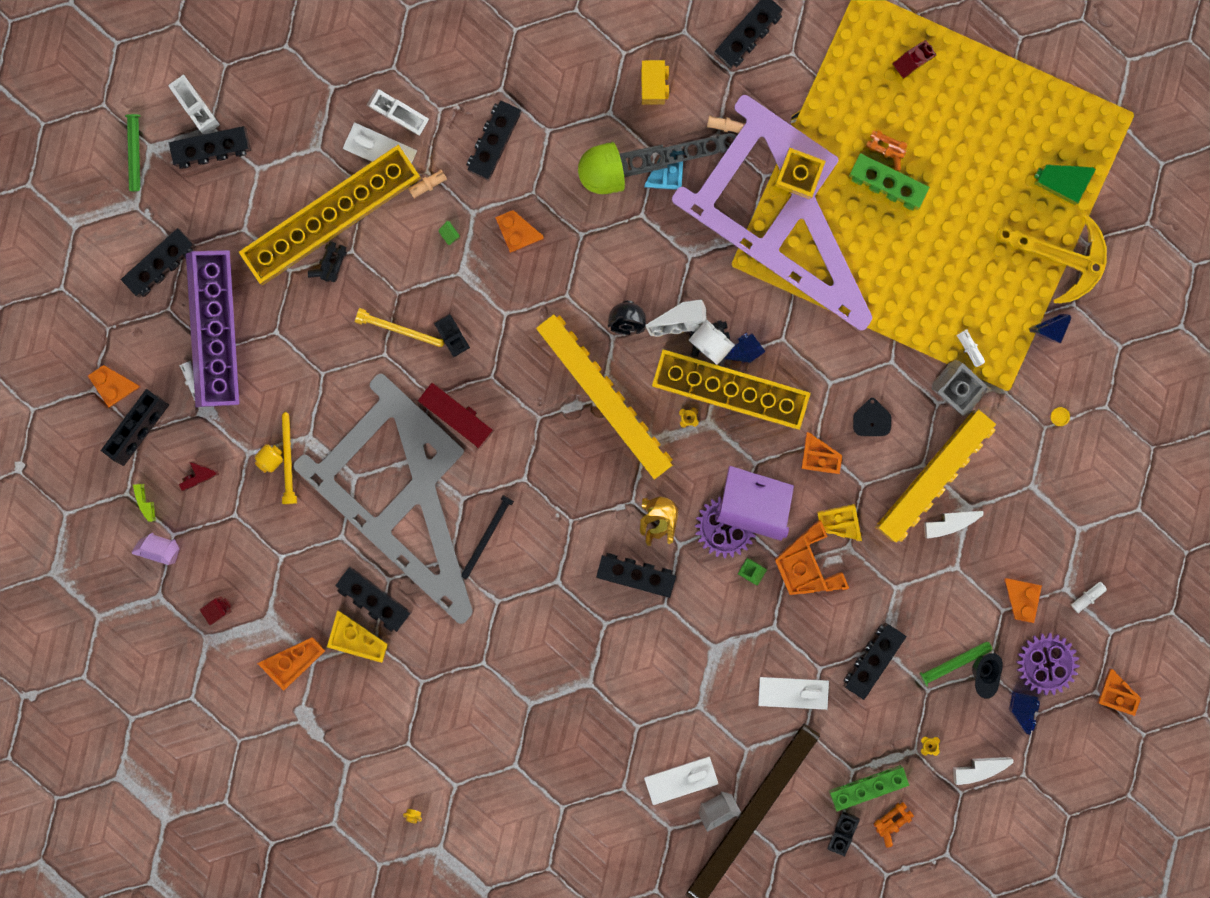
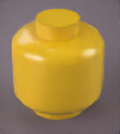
M264 445L255 454L256 461L254 463L264 473L267 471L272 473L283 462L281 456L283 452L276 445L272 447Z

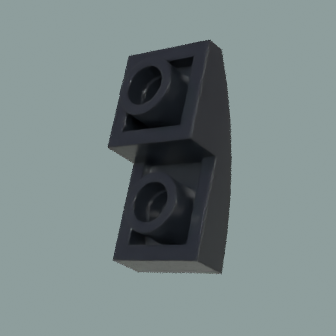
M842 811L827 850L845 857L860 818Z

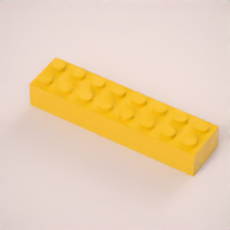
M662 349L651 386L796 430L801 428L811 394L810 392Z
M979 409L973 410L876 524L875 528L892 542H902L908 535L906 531L909 527H914L920 521L919 515L922 512H927L933 505L931 501L935 497L939 498L946 490L944 486L947 482H953L958 476L957 470L961 467L964 468L971 459L968 457L981 449L983 446L981 442L984 439L992 436L995 432L994 427L996 423Z

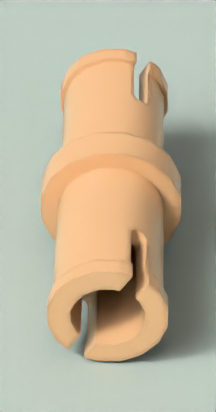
M709 115L707 128L723 130L724 133L729 131L739 134L746 123L733 121L728 117L723 119Z
M440 169L433 175L422 178L421 182L409 187L408 190L415 199L428 190L432 191L433 187L446 181L447 178Z

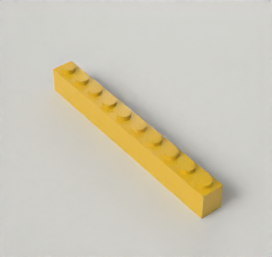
M553 314L536 328L537 331L655 480L673 466L670 463L673 459L666 451L662 453L658 448L661 446L655 436L651 438L648 435L647 431L649 429L643 421L640 423L635 418L637 413L631 406L626 407L623 403L626 400L619 391L615 393L611 387L614 384L608 376L603 377L600 371L602 369L596 361H590L588 358L590 353L584 346L579 347L576 343L578 338L572 330L568 332L565 329L566 323L560 315L556 317Z

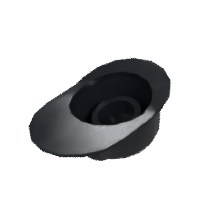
M995 653L981 656L972 666L976 692L984 699L993 697L997 693L1000 684L1003 662L1001 657Z

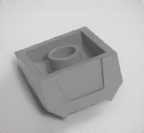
M954 360L933 381L931 389L958 413L965 416L982 399L988 386L962 362Z
M722 791L720 795L705 803H701L699 809V816L707 832L741 813L732 794Z

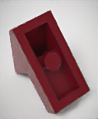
M190 462L196 476L194 477L191 474L182 479L183 482L179 486L181 491H186L218 476L219 473L211 468Z

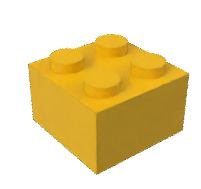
M665 60L642 61V105H664L665 99H669V85H665V80H668L669 66H665Z
M789 147L774 186L810 200L813 197L826 161Z

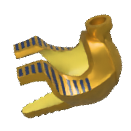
M656 497L651 500L643 498L642 508L646 509L648 514L640 520L641 535L645 536L646 527L649 523L656 520L660 521L656 528L647 531L645 540L647 546H651L653 538L660 539L666 533L668 544L673 543L678 518V509L675 503L665 497Z

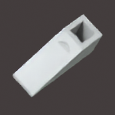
M702 300L682 302L646 324V328L650 336L656 337L664 334H680L687 331L696 332L706 321V307Z

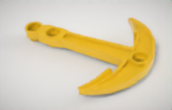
M1088 215L1084 216L1088 232V243H1091L1088 256L1039 241L1035 237L1019 231L1012 232L1008 227H1003L997 231L996 236L1001 243L1008 242L1012 247L1026 252H1034L1082 273L1077 284H1073L1063 295L1054 299V303L1071 302L1090 292L1101 279L1106 267L1107 246L1102 231ZM1003 231L1008 232V238L1002 236ZM1021 238H1025L1027 240V243L1025 245L1021 244ZM1094 264L1099 266L1098 271L1093 270Z

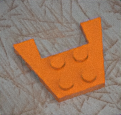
M821 520L813 524L774 559L789 595L849 589L843 572L823 579L812 553L810 544L828 537Z

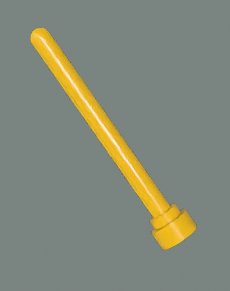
M359 308L355 318V323L361 325L363 323H370L438 347H443L445 344L441 339L370 316V313H367V310Z
M284 412L282 414L285 493L282 496V504H297V496L293 492L290 419L289 414Z

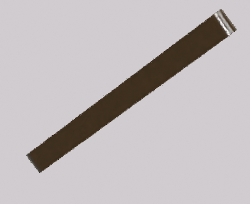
M805 723L800 727L687 890L685 895L688 898H708L819 739L820 734Z

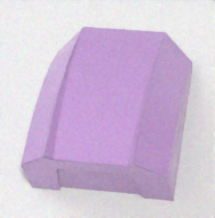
M151 533L138 541L132 554L171 565L176 562L179 547L175 539L169 540Z

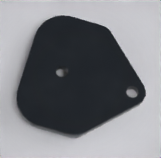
M870 398L854 413L853 430L859 436H886L891 431V414L875 398Z

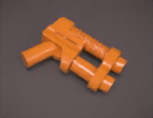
M873 130L870 136L873 138V141L868 140L865 147L872 153L875 151L883 155L885 159L888 157L892 158L893 169L901 171V159L906 155L905 149H907V144L882 134L879 130L877 132ZM881 140L889 145L887 148H884L877 143Z
M904 802L894 805L895 807L873 823L876 827V832L884 838L886 848L893 846L891 833L899 832V828L907 822L910 823L914 817L910 810L907 813L905 812V809L908 807ZM900 812L902 817L893 822L891 818Z

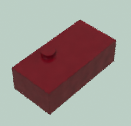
M431 383L418 399V402L479 449L495 431L475 416L477 414L475 410L469 406L465 408L434 383Z

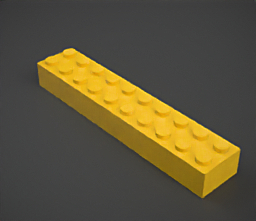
M398 144L240 250L239 254L259 284L265 285L421 180V177Z

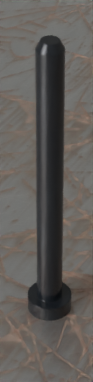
M502 495V503L463 570L462 578L467 579L506 509L509 505H513L514 501L507 496Z

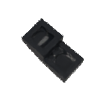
M450 313L434 322L435 327L453 357L470 348Z

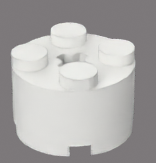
M708 320L689 339L697 349L716 365L735 346Z

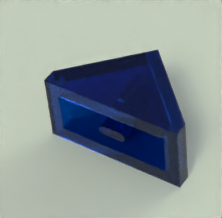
M1059 314L1030 327L1029 330L1051 342L1061 343L1071 321V315Z

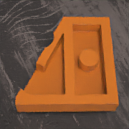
M514 210L495 217L510 253L544 239L541 233Z
M105 365L88 375L109 408L141 388L137 383L132 382Z
M806 432L801 469L840 474L842 455L813 436V434Z
M1004 578L1014 619L1034 623L1042 585Z
M1109 668L1097 703L1135 716L1141 697L1130 688L1115 670Z

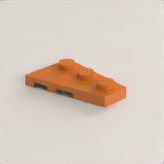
M311 637L257 664L284 691L326 650Z

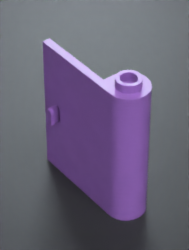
M729 466L723 499L717 508L715 521L781 541L787 537L789 532L787 522L794 485Z

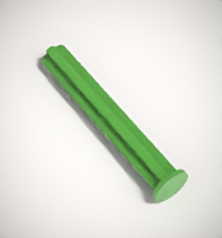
M127 114L125 117L127 118L129 191L137 192L140 191L139 117L141 116L138 114Z
M984 642L923 674L920 672V677L927 687L928 683L991 652L992 646L989 642Z

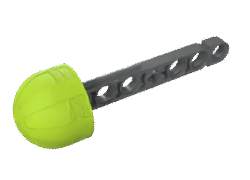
M723 134L716 136L717 138L709 137L668 147H663L662 144L620 154L614 142L600 144L590 148L582 155L578 164V175L583 186L589 191L597 194H612L624 191V177L665 169L669 164L710 156L718 152H726L728 147L725 146L724 140L726 137H732L735 140L736 136L734 134ZM710 140L716 145L715 150L712 152L706 149V144ZM692 144L697 147V153L694 156L688 154V147ZM672 149L674 151H683L685 158L681 154L677 155L674 160V157H670V153H672ZM655 152L661 157L660 162L657 164L651 161V155ZM635 157L642 159V165L639 168L634 167L632 164V160Z

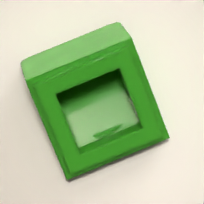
M447 221L438 230L448 245L460 239V235L450 221Z
M747 558L738 575L755 585H759L767 569Z

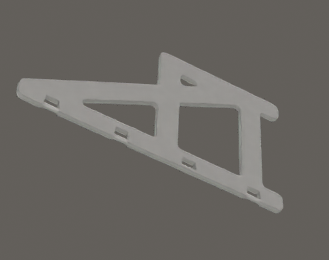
M378 374L370 382V388L380 398L374 407L321 463L317 464L308 455H302L294 463V469L457 623L463 624L472 615L473 610L464 580L461 577L462 573L435 484L463 455L464 450L385 375ZM393 417L410 468L412 481L378 517H373L335 481L334 477L389 418ZM425 443H429L437 451V454L432 459H427ZM315 473L323 480L320 486L310 478ZM416 504H419L423 511L440 568L439 575H435L391 533L392 529ZM358 514L367 521L363 526L354 519ZM401 554L409 561L406 567L397 559ZM444 595L453 602L450 607L440 600Z

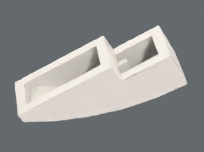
M184 74L168 85L203 135L210 133L220 125Z
M375 89L367 103L368 107L419 136L429 120L419 112L379 89Z
M983 511L943 513V521L924 523L925 538L940 537L959 531L982 517Z
M1011 757L972 759V767H953L954 783L956 785L970 784L992 777L1013 764V759Z

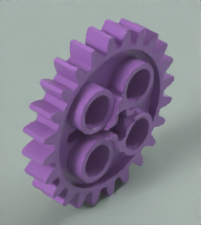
M718 497L717 503L711 499L712 505L704 504L707 510H699L702 517H696L700 524H696L695 527L700 528V531L695 534L702 536L698 542H705L702 547L703 549L708 546L710 547L709 554L715 550L716 557L723 553V558H726L727 553H730V556L733 558L735 551L741 555L740 549L743 548L747 551L748 549L745 544H753L749 538L756 537V535L750 531L731 526L728 529L731 543L728 544L726 532L721 530V526L724 524L719 522L717 525H711L709 522L710 516L716 514L722 499ZM735 529H740L743 533L742 538L739 540H735L732 537V532ZM717 533H721L724 536V540L720 544H716L713 540L714 535Z
M1040 633V639L1032 636L1034 642L1026 640L1028 646H1021L1024 652L1017 654L1022 657L1021 660L1016 661V663L1021 664V667L1016 670L1023 672L1019 678H1026L1023 684H1030L1029 689L1031 691L1036 687L1037 694H1040L1043 690L1044 695H1048L1050 690L1055 695L1056 689L1062 693V686L1069 688L1067 682H1074L1071 676L1078 675L1074 668H1079V665L1074 664V661H1077L1079 657H1073V654L1077 651L1075 649L1070 650L1071 643L1065 645L1066 638L1063 637L1059 641V635L1057 634L1054 638H1052L1051 633H1048L1046 638L1043 633ZM1044 647H1046L1047 660L1052 662V664L1049 665L1050 674L1052 676L1051 681H1049L1048 668L1044 666V664L1047 662L1045 654L1043 652ZM1053 648L1059 649V655L1056 658L1051 656ZM1039 651L1041 658L1034 662L1032 655L1034 652ZM1057 667H1062L1063 674L1057 677L1055 675V669ZM1043 670L1044 678L1037 680L1036 673Z

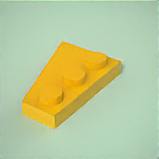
M337 610L327 648L383 663L388 644Z

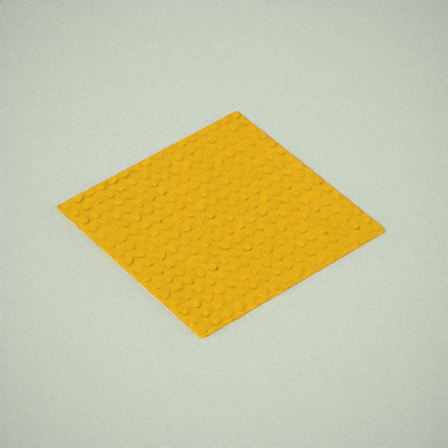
M851 0L793 127L838 157L837 164L816 193L815 198L872 315V320L867 328L947 365L954 360H958L967 366L979 379L1009 391L1066 265L1034 252H1026L1012 247L1008 242L1001 243L997 239V231L1003 227H1008L1012 232L1019 231L1033 236L1039 241L1073 251L1086 224L1084 216H1089L1134 118V113L886 0ZM926 40L933 47L937 55L903 79L892 63L908 50ZM873 130L876 132L879 130L882 134L907 144V149H905L906 155L901 159V171L898 172L930 187L918 210L915 208L913 211L903 206L904 203L898 200L893 202L886 198V194L879 192V194L874 193L868 189L869 186L863 183L858 185L851 181L852 178L849 177V174L860 153L893 169L892 158L888 157L885 159L883 155L875 151L872 153L865 147L868 140L873 141V138L870 137ZM881 140L877 143L884 148H887L889 145ZM777 164L747 228L749 232L758 238L764 237L791 197L790 192L774 186L780 171ZM1045 165L1093 167L1096 169L1079 203L1076 205L1034 184L1036 178H1034L1035 173L1039 167L1043 168ZM866 171L868 179L874 180L876 178L874 171ZM888 178L884 179V186L886 188H892V180ZM902 187L901 194L908 197L910 190L907 187ZM799 219L780 246L779 252L825 284L832 286L834 283L809 229L805 221ZM1003 231L1002 236L1008 238L1009 234L1007 231ZM743 237L741 244L750 249L753 244ZM1021 238L1020 242L1021 244L1025 245L1027 243V240L1025 238ZM738 248L731 263L732 267L830 311ZM793 271L789 275L798 283L802 278ZM843 305L838 309L846 316L851 312ZM965 330H968L975 344H978L977 348L985 360V363L979 367L974 366L967 352H964L965 349L956 336Z

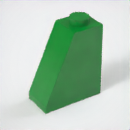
M1045 165L1043 168L1039 167L1035 173L1034 178H1036L1034 184L1076 205L1079 203L1096 169L1093 167Z

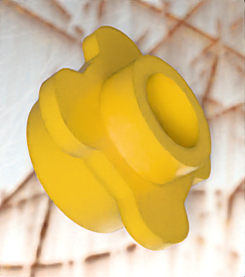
M696 408L691 410L681 409L679 411L681 427L685 428L690 425L696 427L699 424Z
M925 736L921 739L923 743L921 753L924 756L927 754L937 756L940 753V739L938 737L927 738Z
M407 809L406 813H403V817L409 823L417 824V821H422L421 812L417 810Z

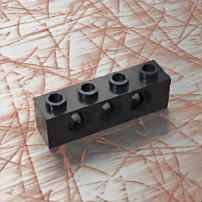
M760 0L714 51V55L729 69H732L733 66L737 68L744 60L742 56L746 52L750 54L757 46L755 42L759 37L763 39L769 33L768 27L772 23L776 25L783 17L780 15L783 9L773 0ZM759 15H765L768 21L766 23H760L757 20V17ZM752 29L755 32V36L749 38L744 34V31ZM734 43H739L742 46V50L735 52L731 46Z
M500 100L499 104H494L491 114H493L491 121L487 120L483 128L484 136L482 139L478 138L474 147L477 149L475 155H471L467 161L468 172L490 181L522 113L521 109ZM499 118H504L507 121L504 127L496 125V121ZM492 135L498 137V142L495 145L488 143V138ZM488 153L490 155L489 161H480V155Z
M244 126L168 142L173 165L179 167V169L191 167L190 164L198 163V165L210 163L209 160L217 159V161L226 160L230 155L241 157L251 151L247 129ZM227 140H233L234 142L231 149H225V142ZM209 144L215 145V150L212 153L206 152V147ZM190 148L196 149V154L193 157H188L187 151Z
M177 228L120 280L136 297H145L151 292V287L155 283L157 285L166 278L165 274L168 271L172 272L180 265L179 261L184 257L186 259V254L194 251L193 249L196 246L181 229ZM176 246L178 254L172 257L169 251L172 247ZM159 259L164 261L162 269L155 267V263ZM144 272H148L150 275L147 282H142L141 280Z
M145 389L100 451L114 462L125 466L170 404L155 393Z
M606 553V556L602 555L596 578L664 597H671L676 579L673 570L662 568L661 571L654 569L655 565L643 563V566L637 565L636 560L625 558L624 561L617 559L618 555ZM616 564H620L624 568L623 573L620 575H616L612 571L613 566ZM635 569H639L642 572V577L639 580H634L631 577V572ZM653 574H657L661 578L660 583L657 585H653L649 581Z
M352 567L346 570L335 585L338 588V593L344 597H351L354 605L360 609L363 607L367 609L370 617L376 621L379 618L384 622L383 626L391 632L393 630L397 632L412 613ZM354 584L361 585V594H355L352 591ZM370 595L375 596L378 600L375 606H371L368 603ZM385 607H390L393 610L391 617L384 616L383 609Z
M888 623L881 624L875 632L876 638L874 641L870 640L864 649L866 650L863 657L859 656L854 663L855 669L852 673L848 672L843 680L845 682L843 686L863 700H865L907 637ZM883 639L889 641V646L886 649H880L879 643ZM872 655H877L878 662L875 665H870L868 662L869 657ZM861 671H866L868 674L865 681L858 680V674Z

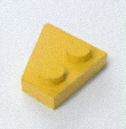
M855 504L817 512L818 520H821L826 533L862 541Z

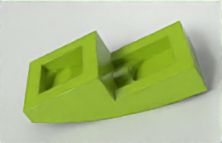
M144 484L133 485L136 501L148 522L156 521L154 502L146 503Z

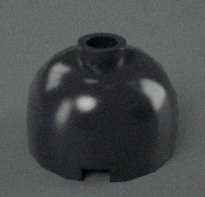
M623 301L614 306L610 311L608 328L611 327L612 332L623 335H630V331H636V334H640L646 329V315L643 309L634 304L633 301Z

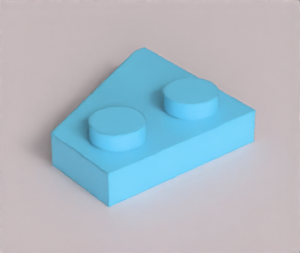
M672 150L670 157H674L675 160L677 155H684V152ZM683 161L669 164L665 169L652 171L644 184V188L677 190L679 187H682Z

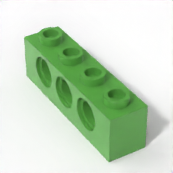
M861 153L849 174L852 182L858 185L863 183L869 186L868 189L874 193L879 194V192L886 194L887 199L893 202L898 200L904 203L903 206L912 211L914 208L917 210L920 208L930 188ZM866 171H874L876 178L874 180L868 179ZM884 179H891L893 187L886 188L883 184ZM902 187H907L910 190L908 197L901 194Z
M898 765L828 791L836 811H840L910 785L904 768Z

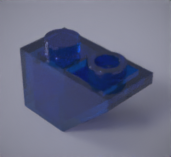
M745 333L737 339L739 343L723 359L751 363L766 351L753 333L750 335Z
M1012 691L1009 711L1022 731L1027 735H1031V731L1035 730L1036 720H1034V715L1039 710L1040 701H1038V697L1035 695Z

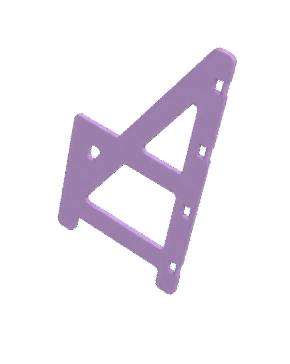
M742 95L735 104V111L746 119V124L701 190L694 194L685 187H679L672 197V202L860 331L865 330L872 320V315L815 198L816 193L837 164L838 157L749 96ZM760 137L765 138L779 169H781L789 147L826 161L813 197L809 200L791 193L790 199L763 238H758L714 207V203ZM694 204L704 210L701 216L690 209ZM799 219H803L833 279L834 283L832 286L825 284L779 252L780 246ZM743 237L753 244L750 249L740 243ZM792 271L802 277L799 283L789 277ZM841 305L851 311L848 316L838 310Z

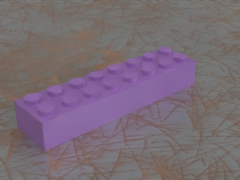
M192 251L186 254L195 406L239 405L230 251Z

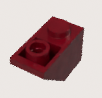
M924 40L904 53L892 65L904 79L933 59L937 54L934 52L933 47Z
M220 596L202 607L200 612L209 626L230 614L232 606L226 598L223 599Z

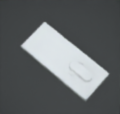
M355 122L343 147L344 150L371 162L398 144L411 164L417 153V150Z
M760 677L758 706L827 710L829 680Z
M710 756L644 777L653 805L718 784Z

